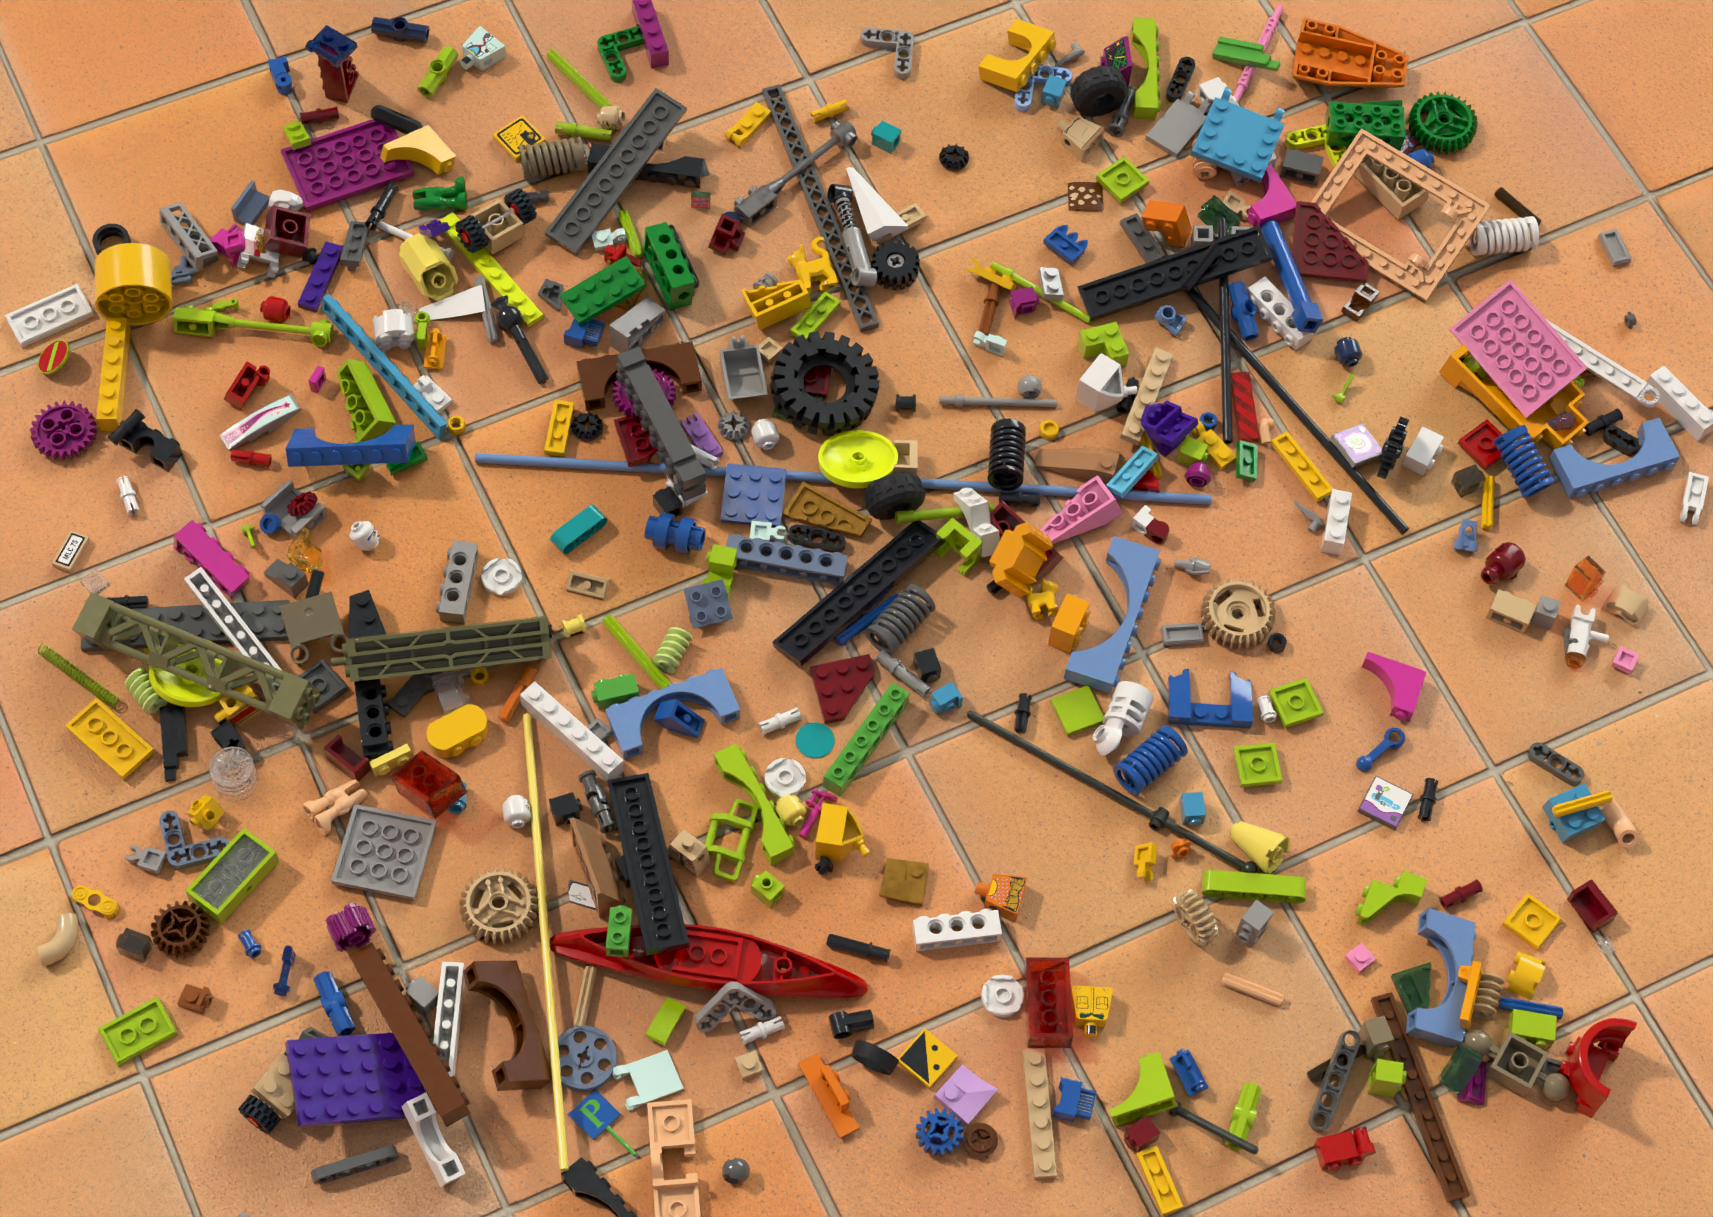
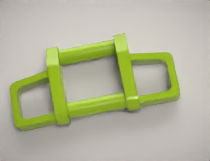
M738 798L733 803L729 814H711V824L704 845L708 849L709 856L715 857L713 876L732 883L737 880L741 865L745 861L744 853L750 833L754 830V821L758 810L756 804ZM738 805L752 811L750 821L733 815ZM719 824H727L742 830L736 852L713 845ZM720 858L737 863L734 875H729L719 870Z

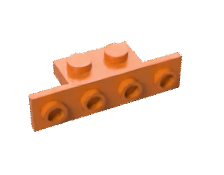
M818 1053L799 1062L798 1065L838 1137L841 1139L858 1130L859 1126L849 1110V1100H851V1097L846 1088H841L839 1084L840 1078L836 1070H831L829 1065L824 1066Z

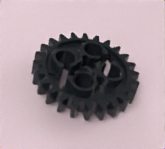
M1400 416L1396 427H1392L1390 435L1386 438L1381 450L1382 455L1378 463L1380 468L1377 477L1386 480L1389 470H1393L1397 458H1400L1405 445L1403 443L1408 432L1405 430L1409 419Z

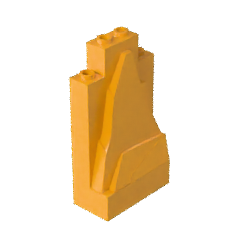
M1464 344L1449 356L1439 371L1454 388L1460 386L1478 397L1510 430L1525 425L1529 435L1532 437V441L1528 443L1534 442L1536 444L1543 438L1553 449L1572 444L1574 442L1572 439L1575 436L1580 438L1587 431L1585 427L1589 421L1577 410L1583 403L1581 399L1585 396V393L1573 381L1525 419L1489 376L1482 379L1477 372L1472 373L1462 363L1470 355L1468 353L1469 349Z

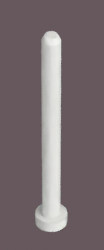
M382 221L377 225V228L404 240L414 236ZM441 248L450 262L453 258L454 250L451 248Z

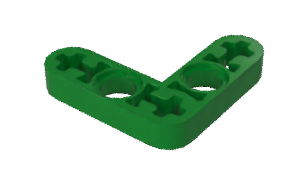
M640 26L601 36L597 41L599 54L613 82L619 83L626 79V68L618 51L645 44ZM622 37L628 39L625 43H621L618 40ZM611 56L617 58L614 62L607 60ZM616 67H617V70H618L619 75H618L617 73H615V68H616Z

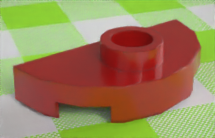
M1147 471L1133 488L1159 493L1160 483L1152 472Z

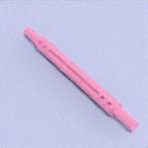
M1277 5L1257 44L1264 45V52L1279 24L1278 19L1284 9L1281 5ZM1246 65L1233 95L1237 103L1243 92L1247 90L1257 67Z

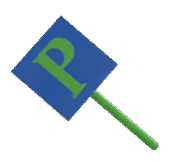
M596 1089L568 1113V1116L593 1140L606 1129L633 1156L637 1155L609 1127L621 1114Z

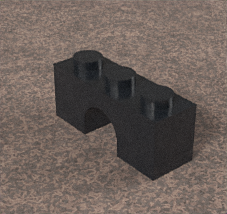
M143 421L133 429L134 432L132 434H128L119 443L120 446L135 454L144 446H153L149 452L151 462L167 472L183 455L178 441L165 437L157 429L152 430Z

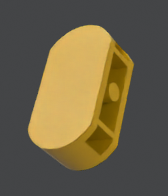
M467 704L430 723L427 728V740L431 752L440 758L446 759L451 756L460 755L471 746L479 745L488 734L485 712L480 707L472 704Z

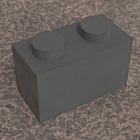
M1287 148L1280 177L1317 186L1324 157Z

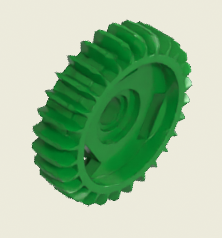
M1438 91L1436 95L1431 92L1429 96L1424 95L1422 99L1419 98L1417 103H1414L1408 119V129L1411 130L1410 135L1415 136L1414 139L1420 141L1419 146L1424 144L1425 150L1431 148L1432 153L1438 150L1439 154L1445 151L1447 155L1450 150L1455 154L1457 149L1462 151L1463 147H1467L1472 142L1478 126L1477 116L1475 115V110H1471V104L1466 105V100L1461 101L1460 96L1457 98L1453 97V93L1449 96L1446 94V91L1443 95H1440ZM1429 112L1426 122L1422 123L1420 119L1421 114ZM1445 117L1449 122L1443 123L1439 118Z

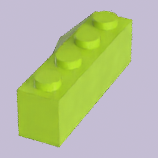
M347 359L337 370L342 395L346 396V410L351 415V430H354L356 434L354 441L358 443L384 435L396 422L366 362Z

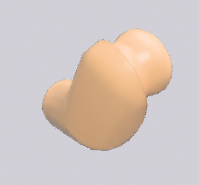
M1272 418L1261 420L1259 432L1262 444L1271 443L1269 429L1274 427V420Z

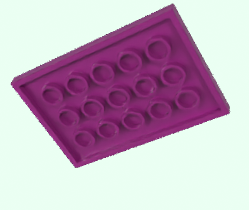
M373 119L311 139V145L293 150L291 146L280 150L298 194L303 200L306 212L386 186L389 182L394 183L415 176L409 160H392L384 163L380 158L383 145L399 137L395 129Z

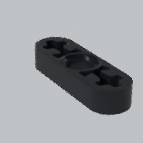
M1182 57L1175 69L1166 92V99L1171 103H1174L1177 99L1181 101L1195 69V61L1191 57ZM1185 65H1189L1186 72L1183 71ZM1182 77L1186 81L1181 83L1178 82L1176 78ZM1175 88H1177L1178 92L1176 95H1173Z
M800 524L791 526L788 532L789 541L794 545L822 549L825 552L842 553L845 550V537L839 533ZM797 532H800V535L798 537H795V534ZM819 535L823 540L820 543H815L811 538ZM826 538H829L828 545H826ZM836 541H839L838 546H834Z

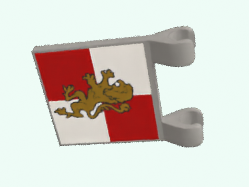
M245 223L243 233L245 234L246 249L240 251L237 267L245 269L249 258L270 264L267 276L275 278L279 270L280 253L263 249L264 228Z

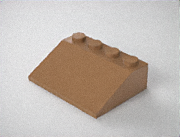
M571 818L570 826L573 847L599 918L609 916L610 907L624 906L623 903L626 902L623 890L619 891L617 887L619 879L616 871L612 872L610 865H613L610 854H605L603 848L606 846L602 834L598 835L595 827L576 818Z

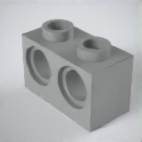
M1255 900L1241 918L1236 935L1243 943H1249L1251 946H1254L1268 928L1274 912L1258 900Z

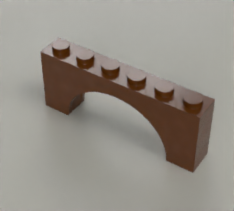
M692 341L641 349L646 358V363L650 366L651 370L653 371L656 368L659 373L664 371L665 375H669L679 385L683 394L702 391V379ZM618 354L603 355L592 359L585 358L577 361V372L586 411L605 408L606 394L612 384L617 381L616 374L618 371L615 364L618 363Z
M517 960L473 961L462 971L468 991L478 992L492 999L507 1016L514 1035V1051L511 1059L501 1062L492 1070L497 1091L541 1089L552 1080L551 1070L548 1066L545 1050L541 1043L539 1030L535 1023Z

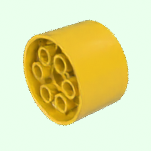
M140 243L118 244L99 253L95 259V306L97 312L105 319L127 318L129 326L147 325L165 318L172 309L171 261L168 255L156 247Z

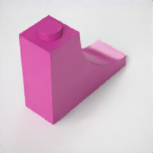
M1269 164L1261 180L1265 196L1259 202L1251 205L1247 219L1253 227L1260 226L1261 228L1267 221L1274 220L1281 223L1295 217L1296 201L1271 164Z
M1367 652L1362 668L1374 673L1385 684L1391 698L1390 715L1398 720L1410 722L1427 671Z

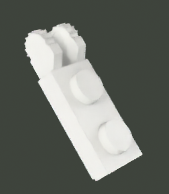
M1689 472L1679 521L1685 522L1688 515L1687 512L1691 510L1694 511L1692 525H1697L1703 509L1709 477Z

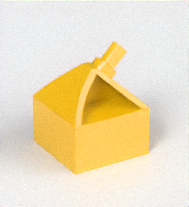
M823 803L816 838L815 858L820 859L823 856L827 857L830 861L841 862L854 849L859 850L863 857L868 856L870 851L865 846L866 842L863 840V831L849 807Z

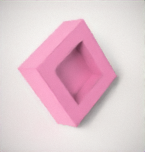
M1620 646L1611 666L1631 674L1639 654Z
M1362 943L1345 955V959L1358 974L1376 960Z

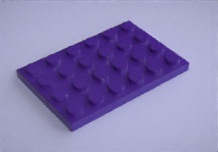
M393 1033L287 1040L285 1043L299 1128L405 1119L406 1116L402 1106L407 1101L426 1093Z

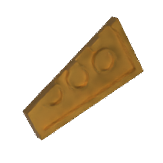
M802 482L782 513V516L859 538H862L872 522L871 518L805 482Z

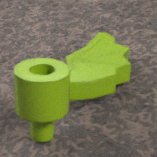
M232 298L230 301L219 300L217 303H213L211 308L214 311H221L226 308L238 311L240 304L236 298Z
M1351 373L1339 395L1333 393L1332 397L1336 398V402L1340 404L1344 402L1346 397L1343 395L1349 388L1355 376Z
M248 525L241 526L243 534L248 535L250 545L254 549L255 544L250 530L255 529L254 525L250 527Z

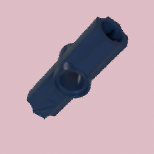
M373 17L371 27L372 33L392 36L398 42H404L407 39L426 42L428 41L430 31L429 26L409 23L403 17H397L393 20Z

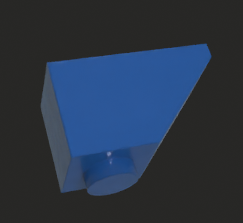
M677 699L660 702L654 717V721L665 729L694 738H699L705 719Z

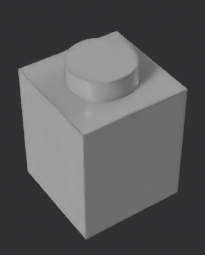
M1541 595L1531 623L1551 629L1561 602Z
M422 976L408 984L405 991L406 995L409 996L411 1002L427 1015L437 1005L439 991Z

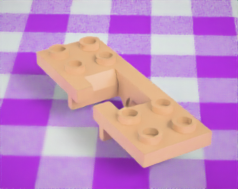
M687 1099L647 1103L655 1217H700L697 1173L686 1174V1179L664 1180L662 1149L684 1147L685 1157L696 1156L692 1101Z

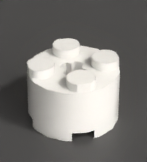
M390 309L383 311V315L379 317L374 316L375 341L379 345L380 350L386 351L392 347H399L400 349L411 347L410 343L415 338L411 313L404 314L402 309Z

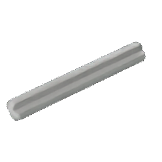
M476 276L474 278L475 287L481 285L483 289L485 311L481 313L488 342H498V334L485 279L483 276Z

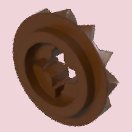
M974 1123L963 1134V1146L969 1154L977 1158H987L997 1148V1133L986 1123ZM977 1133L981 1139H987L984 1141L983 1148L979 1143H974L977 1140Z

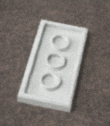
M75 284L5 315L21 348L94 317V313L78 284Z

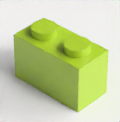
M1513 1009L1509 1015L1508 1033L1512 1032L1541 1049L1550 1048L1555 1042L1557 1016Z
M1377 1059L1369 1073L1367 1094L1394 1098L1397 1091H1401L1402 1084H1405L1406 1071H1403L1404 1063Z

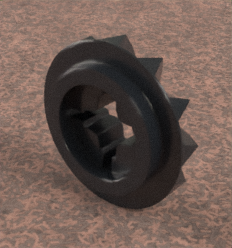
M957 143L953 146L948 144L947 147H942L939 153V160L949 170H960L968 164L969 154L964 149V146L960 147ZM956 153V159L953 161L952 155Z
M581 412L579 416H574V420L571 423L572 432L578 439L585 441L593 440L602 433V419L597 414L594 415L590 412L583 414ZM589 421L591 426L585 431L584 425Z

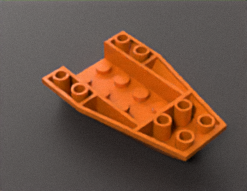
M1303 18L1291 75L1296 79L1328 86L1400 88L1405 85L1409 55L1340 25Z

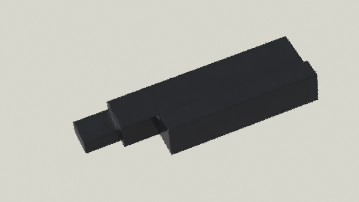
M179 705L160 707L163 766L166 782L176 781V769H179L178 757L189 756L185 707Z

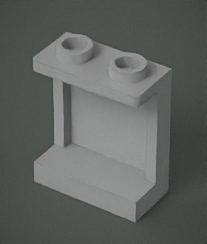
M288 480L286 483L281 484L271 497H267L261 507L264 515H277L281 520L280 529L299 543L327 515L325 507L318 502L307 514L297 517L290 516L287 506L296 496L301 495V492L294 487L291 480Z

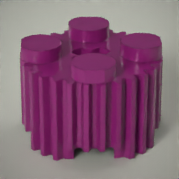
M356 903L347 904L340 913L332 914L325 920L328 932L336 949L340 952L346 951L348 947L351 948L352 946L362 948V946L370 943L371 934L376 931L367 909L363 906L357 907Z

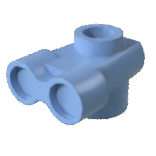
M1169 305L1161 306L1153 317L1160 325L1169 329L1168 332L1175 337L1188 319L1181 314L1177 315L1175 309Z
M1462 519L1458 538L1454 540L1453 549L1477 552V521ZM1466 527L1472 528L1471 534L1466 533Z

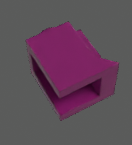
M1033 287L1010 291L1012 299L1009 300L1014 319L1019 314L1034 312L1036 305L1040 304L1039 296L1037 293L1035 294Z

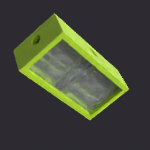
M243 828L185 890L189 901L195 903L197 907H201L206 914L222 925L279 863L277 853Z

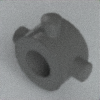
M1627 312L1628 315L1624 316V322L1631 329L1633 325H1636V317L1631 312Z

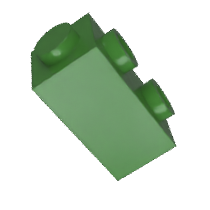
M622 674L617 678H605L595 682L594 691H591L593 703H597L599 710H602L616 703L627 702L632 697H639L635 675Z
M626 906L610 907L606 956L628 957L633 914L632 909Z

